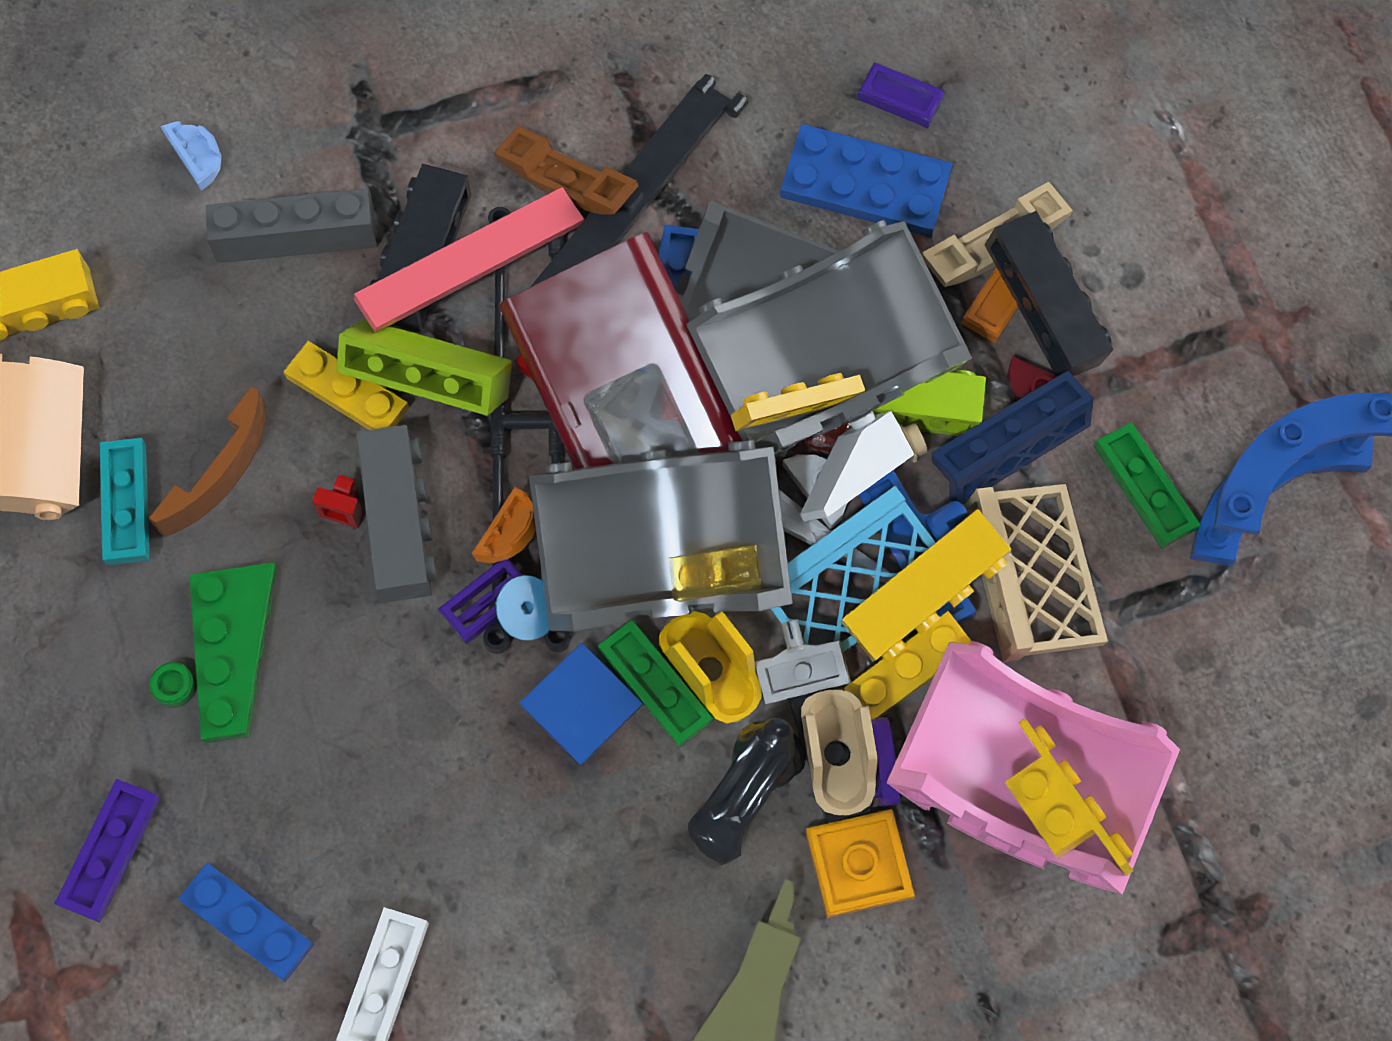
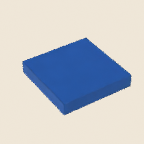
M581 643L521 700L519 705L581 767L643 706V703Z

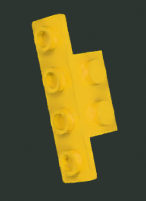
M1026 718L1022 719L1018 724L1042 757L1005 781V784L1051 851L1059 859L1094 834H1097L1124 874L1127 876L1132 873L1133 869L1126 859L1132 856L1133 853L1117 831L1109 836L1100 822L1107 818L1092 795L1084 800L1074 787L1081 780L1066 759L1058 764L1049 751L1055 748L1056 745L1041 724L1033 729Z

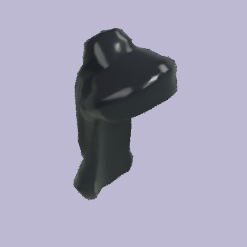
M772 718L768 721L752 722L741 729L733 747L730 768L704 807L688 823L690 838L698 849L708 858L721 865L730 863L741 856L745 831L749 823L760 811L771 791L789 783L805 767L806 758L801 740L793 733L789 723L780 718Z

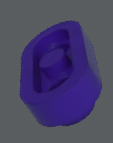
M887 717L871 719L877 752L874 798H878L880 806L898 805L900 803V793L887 784V780L896 762L890 723Z

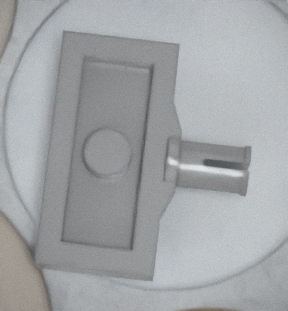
M798 619L781 623L780 626H782L787 649L777 656L755 661L765 704L850 683L851 679L840 639L820 645L804 644Z

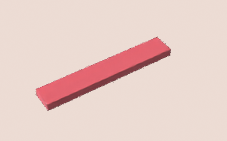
M561 187L354 293V301L376 333L574 230L583 223L584 218L564 188Z

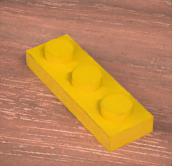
M307 341L283 371L286 379L368 430L397 426L410 409L408 402L379 384L337 373V358L310 341Z
M837 373L818 380L819 385L807 388L805 382L783 388L780 390L781 395L769 398L767 392L748 396L742 400L744 405L730 415L735 431L836 406L865 392L860 375L844 379L842 373Z
M947 611L921 635L917 633L905 642L907 646L888 662L882 659L844 687V690L856 696L862 707H869L871 719L881 718L933 680L949 642L968 645L971 640L950 612Z

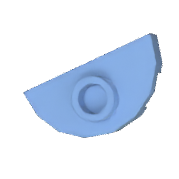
M172 122L160 126L163 134L200 190L205 189L214 181L221 167L222 156L214 136L201 125L196 127L194 125H181L180 122Z

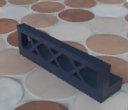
M1066 371L932 452V463L949 481V500L951 502L958 501L963 505L976 489L994 486L1090 427L1094 398L1069 371Z

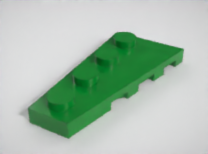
M275 562L189 574L201 740L204 743L249 737L258 686L256 681L265 645L263 639L266 621L269 619L272 605L270 600L271 592L278 570Z

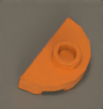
M514 487L471 553L477 562L495 563L507 560L521 552L533 539L536 531L533 503L526 492Z

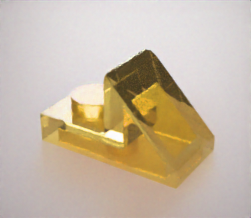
M756 545L700 549L699 553L668 557L673 601L682 602L761 589Z

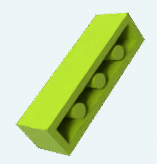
M361 319L339 334L337 373L486 416L508 399L512 360L391 326L375 333L366 319Z
M967 370L948 372L929 383H921L903 392V396L873 410V413L876 415L892 411L899 425L902 424L903 427L915 423L922 432L960 436L982 423L986 377L976 376L973 372Z

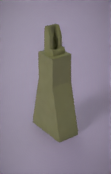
M785 879L768 918V923L758 921L738 974L692 1041L775 1040L781 991L801 940L800 937L793 935L794 924L787 921L794 904L792 881Z

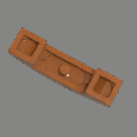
M517 126L494 152L498 160L535 187L547 194L563 187L577 208L597 214H615L638 187L636 180L611 168L605 167L602 172H599L552 150L546 138L521 126Z
M251 386L227 417L235 434L191 491L188 493L174 485L149 517L159 533L166 537L204 517L229 494L243 476L259 446L266 420L267 406L258 389Z

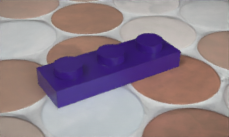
M119 779L115 780L54 903L55 905L98 923L101 922L158 805L160 797L157 794Z

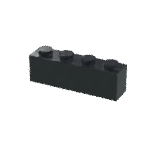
M422 163L417 177H412L409 181L406 194L408 201L404 211L399 210L395 217L393 226L395 235L391 245H385L380 258V267L382 269L378 279H373L369 286L454 243L472 196L468 175ZM430 305L393 324L421 332Z
M1034 211L995 227L984 245L1013 299L1017 302L1019 310L1054 374L1060 376L1069 371L1072 376H1076L1101 365L1114 350L1111 345L1110 334L1098 322L1092 311L1089 296L1084 291H1081L1073 277L1071 264L1058 250L1049 225L1042 221L1037 211Z

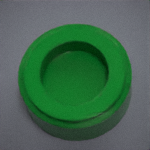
M169 662L159 666L152 673L149 689L152 696L161 705L168 708H177L187 704L192 699L196 691V680L186 666L177 662Z

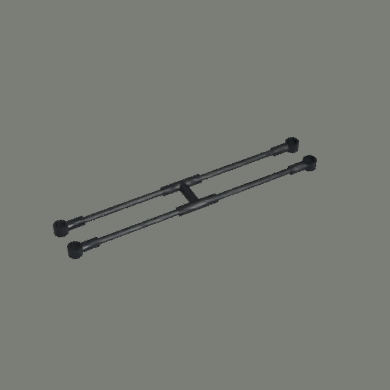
M505 207L492 209L488 215L489 224L495 222L498 218L511 214V212ZM564 235L548 243V255L551 257V261L564 246ZM505 266L495 270L494 356L504 358L505 319L498 304L505 300ZM505 400L491 413L490 456L493 458V519L503 506L504 458L507 455V430L548 429V455L551 457V464L562 463V457L565 455V446L549 412L507 413V400ZM503 575L492 582V590L503 582ZM496 601L489 606V610L496 605ZM498 620L485 630L483 639L488 651L493 654H501L509 648V634L502 628ZM549 630L544 635L546 647L556 653L566 650L570 644L569 631ZM556 632L562 633L565 636L564 640L558 644L552 643L549 640L550 636ZM494 634H501L505 637L504 641L499 645H492L489 642Z

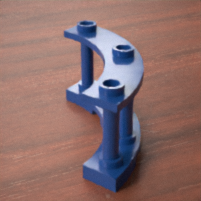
M1354 393L1315 401L1292 411L1264 430L1247 447L1231 473L1224 479L1210 499L1199 520L1201 525L1193 538L1190 559L1232 566L1237 559L1242 534H1259L1262 516L1269 496L1297 477L1311 472L1313 474L1330 471L1366 473L1372 467L1374 436L1392 437V394Z

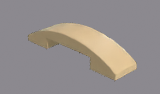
M1047 182L1018 198L1014 208L959 239L953 235L922 252L921 255L924 262L944 287L952 286L972 279L996 267L984 245L995 227L1037 211L1042 221L1047 223L1051 230H1053L1068 218L1073 210L1051 183Z

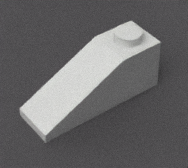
M871 411L850 421L852 428L837 438L800 513L803 521L830 516L914 455L892 411L876 415Z

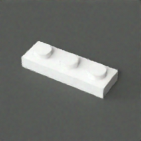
M385 907L383 908L336 1041H388L429 925L428 921Z

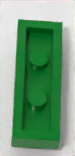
M1132 422L1095 442L1093 447L1161 549L1197 531L1201 524Z
M630 620L598 645L600 653L635 696L643 703L644 707L678 749L713 723V717L633 620Z

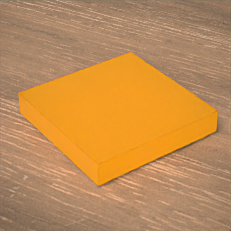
M892 809L806 828L805 832L826 918L914 899L915 894Z

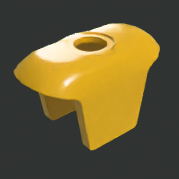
M692 611L691 614L679 615L673 618L664 626L659 634V646L686 684L715 719L726 724L737 722L749 716L757 708L762 699V689L755 672L753 650L722 611L713 618L705 613ZM713 658L721 664L722 674L718 679L710 681L698 664L703 659Z

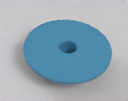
M519 576L508 581L500 590L496 600L497 618L502 628L512 637L520 640H535L544 636L549 631L544 586L541 579L533 576Z

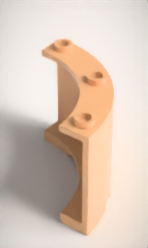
M0 354V511L35 514L36 518L42 520H56L79 506L83 366L31 356L29 364L2 362V354Z

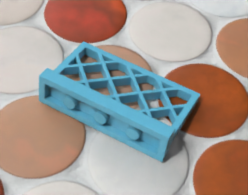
M896 486L787 563L791 594L810 596L807 621H798L800 626H806L803 639L804 644H808L810 627L836 631L834 641L839 640L840 632L849 633L845 627H841L842 624L840 622L843 618L845 602L861 604L865 601L864 599L846 597L850 572L875 576L872 594H874L878 590L880 577L892 579L897 575L881 572L884 547L909 551L908 566L913 562L915 552L924 553L935 544L933 538L907 505L904 496ZM900 515H903L913 528L910 545L885 541L888 524ZM882 529L880 541L868 539ZM917 535L927 548L916 546ZM860 544L879 546L876 571L851 567L853 549ZM848 554L846 566L834 564ZM826 569L845 571L841 596L816 592L818 575ZM813 579L811 591L799 589ZM815 597L840 601L836 626L811 622ZM781 607L771 608L780 623L795 620L788 618ZM852 636L841 643L843 652L857 643Z

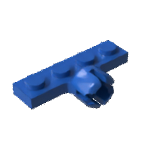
M893 470L858 495L862 504L866 507L896 486L904 496L907 505L935 543L967 518L966 514L969 513L960 502L952 501L930 514H921L916 510ZM900 515L888 524L886 542L911 544L913 528L903 515ZM917 535L916 546L927 548ZM889 548L902 571L907 567L909 551ZM915 552L914 560L917 559L923 553ZM968 597L955 607L948 601L936 611L939 617L949 611L958 624L976 615V610Z

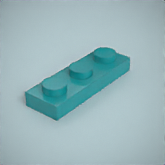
M142 438L100 442L102 560L107 566L150 561L146 443Z

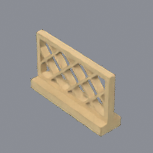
M1066 484L994 492L993 487L976 489L964 504V507L969 512L966 514L967 517L979 509L1009 546L1014 538H1017L1035 551L1027 565L1012 556L1010 550L1003 556L1008 564L988 580L981 574L1003 663L1019 661L1028 655L1105 645L1108 639ZM1056 497L1060 511L1056 521L1035 508L1040 499ZM1011 502L1025 512L1017 525H1014L1002 516L1000 503ZM1029 516L1049 529L1041 543L1021 530ZM1054 533L1068 542L1070 554L1066 560L1046 547ZM1039 555L1059 568L1051 582L1031 569ZM1064 572L1079 582L1081 592L1076 600L1056 586ZM1025 577L1045 590L1037 604H1034L1022 595L1020 584ZM1050 594L1070 608L1062 622L1041 609ZM1075 612L1089 621L1092 635L1081 637L1067 627ZM1035 617L1055 630L1050 641L1034 643L1030 625ZM1060 635H1062V636H1064L1065 638H1067V639H1059V640H1058V638L1060 637Z

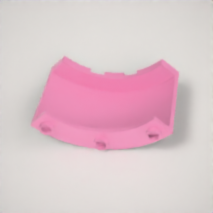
M970 641L968 645L949 642L887 780V784L924 810H930V807H935L950 815L947 824L997 850L1042 869L1045 868L1048 861L1070 871L1069 878L1123 895L1131 873L1127 876L1124 874L1097 834H1094L1057 859L1005 784V781L1042 757L1018 722L1026 718L1033 729L1040 724L1056 745L1055 748L1049 751L1058 764L1066 759L1081 780L1074 787L1084 800L1092 795L1107 818L1100 822L1109 836L1117 831L1133 853L1132 856L1126 859L1132 869L1180 749L1166 736L1167 731L1157 724L1142 722L1140 725L1083 707L1072 702L1073 700L1069 695L1054 689L1046 690L1018 674L994 657L993 650L982 643Z

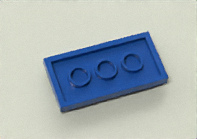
M801 124L780 189V198L874 223L885 220L887 225L905 221L910 232L932 238L953 163Z

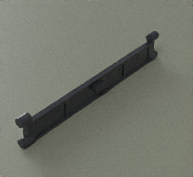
M705 74L698 80L622 173L637 181L638 187L615 214L605 215L591 212L530 287L619 244L724 111L729 116L737 118L748 105L747 98L737 93L731 100L713 89L716 81L711 75Z

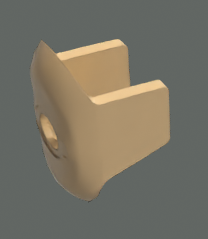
M825 690L809 696L801 707V718L816 802L825 812L834 815H851L860 812L870 806L875 796L877 752L869 707H862L856 696L851 692L843 690ZM838 741L847 745L850 750L849 761L842 766H834L828 763L824 756V750L828 744Z

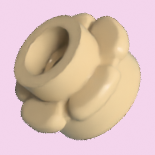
M915 423L905 427L900 424L899 426L914 453L910 460L915 463L917 462V457L927 453L924 438Z

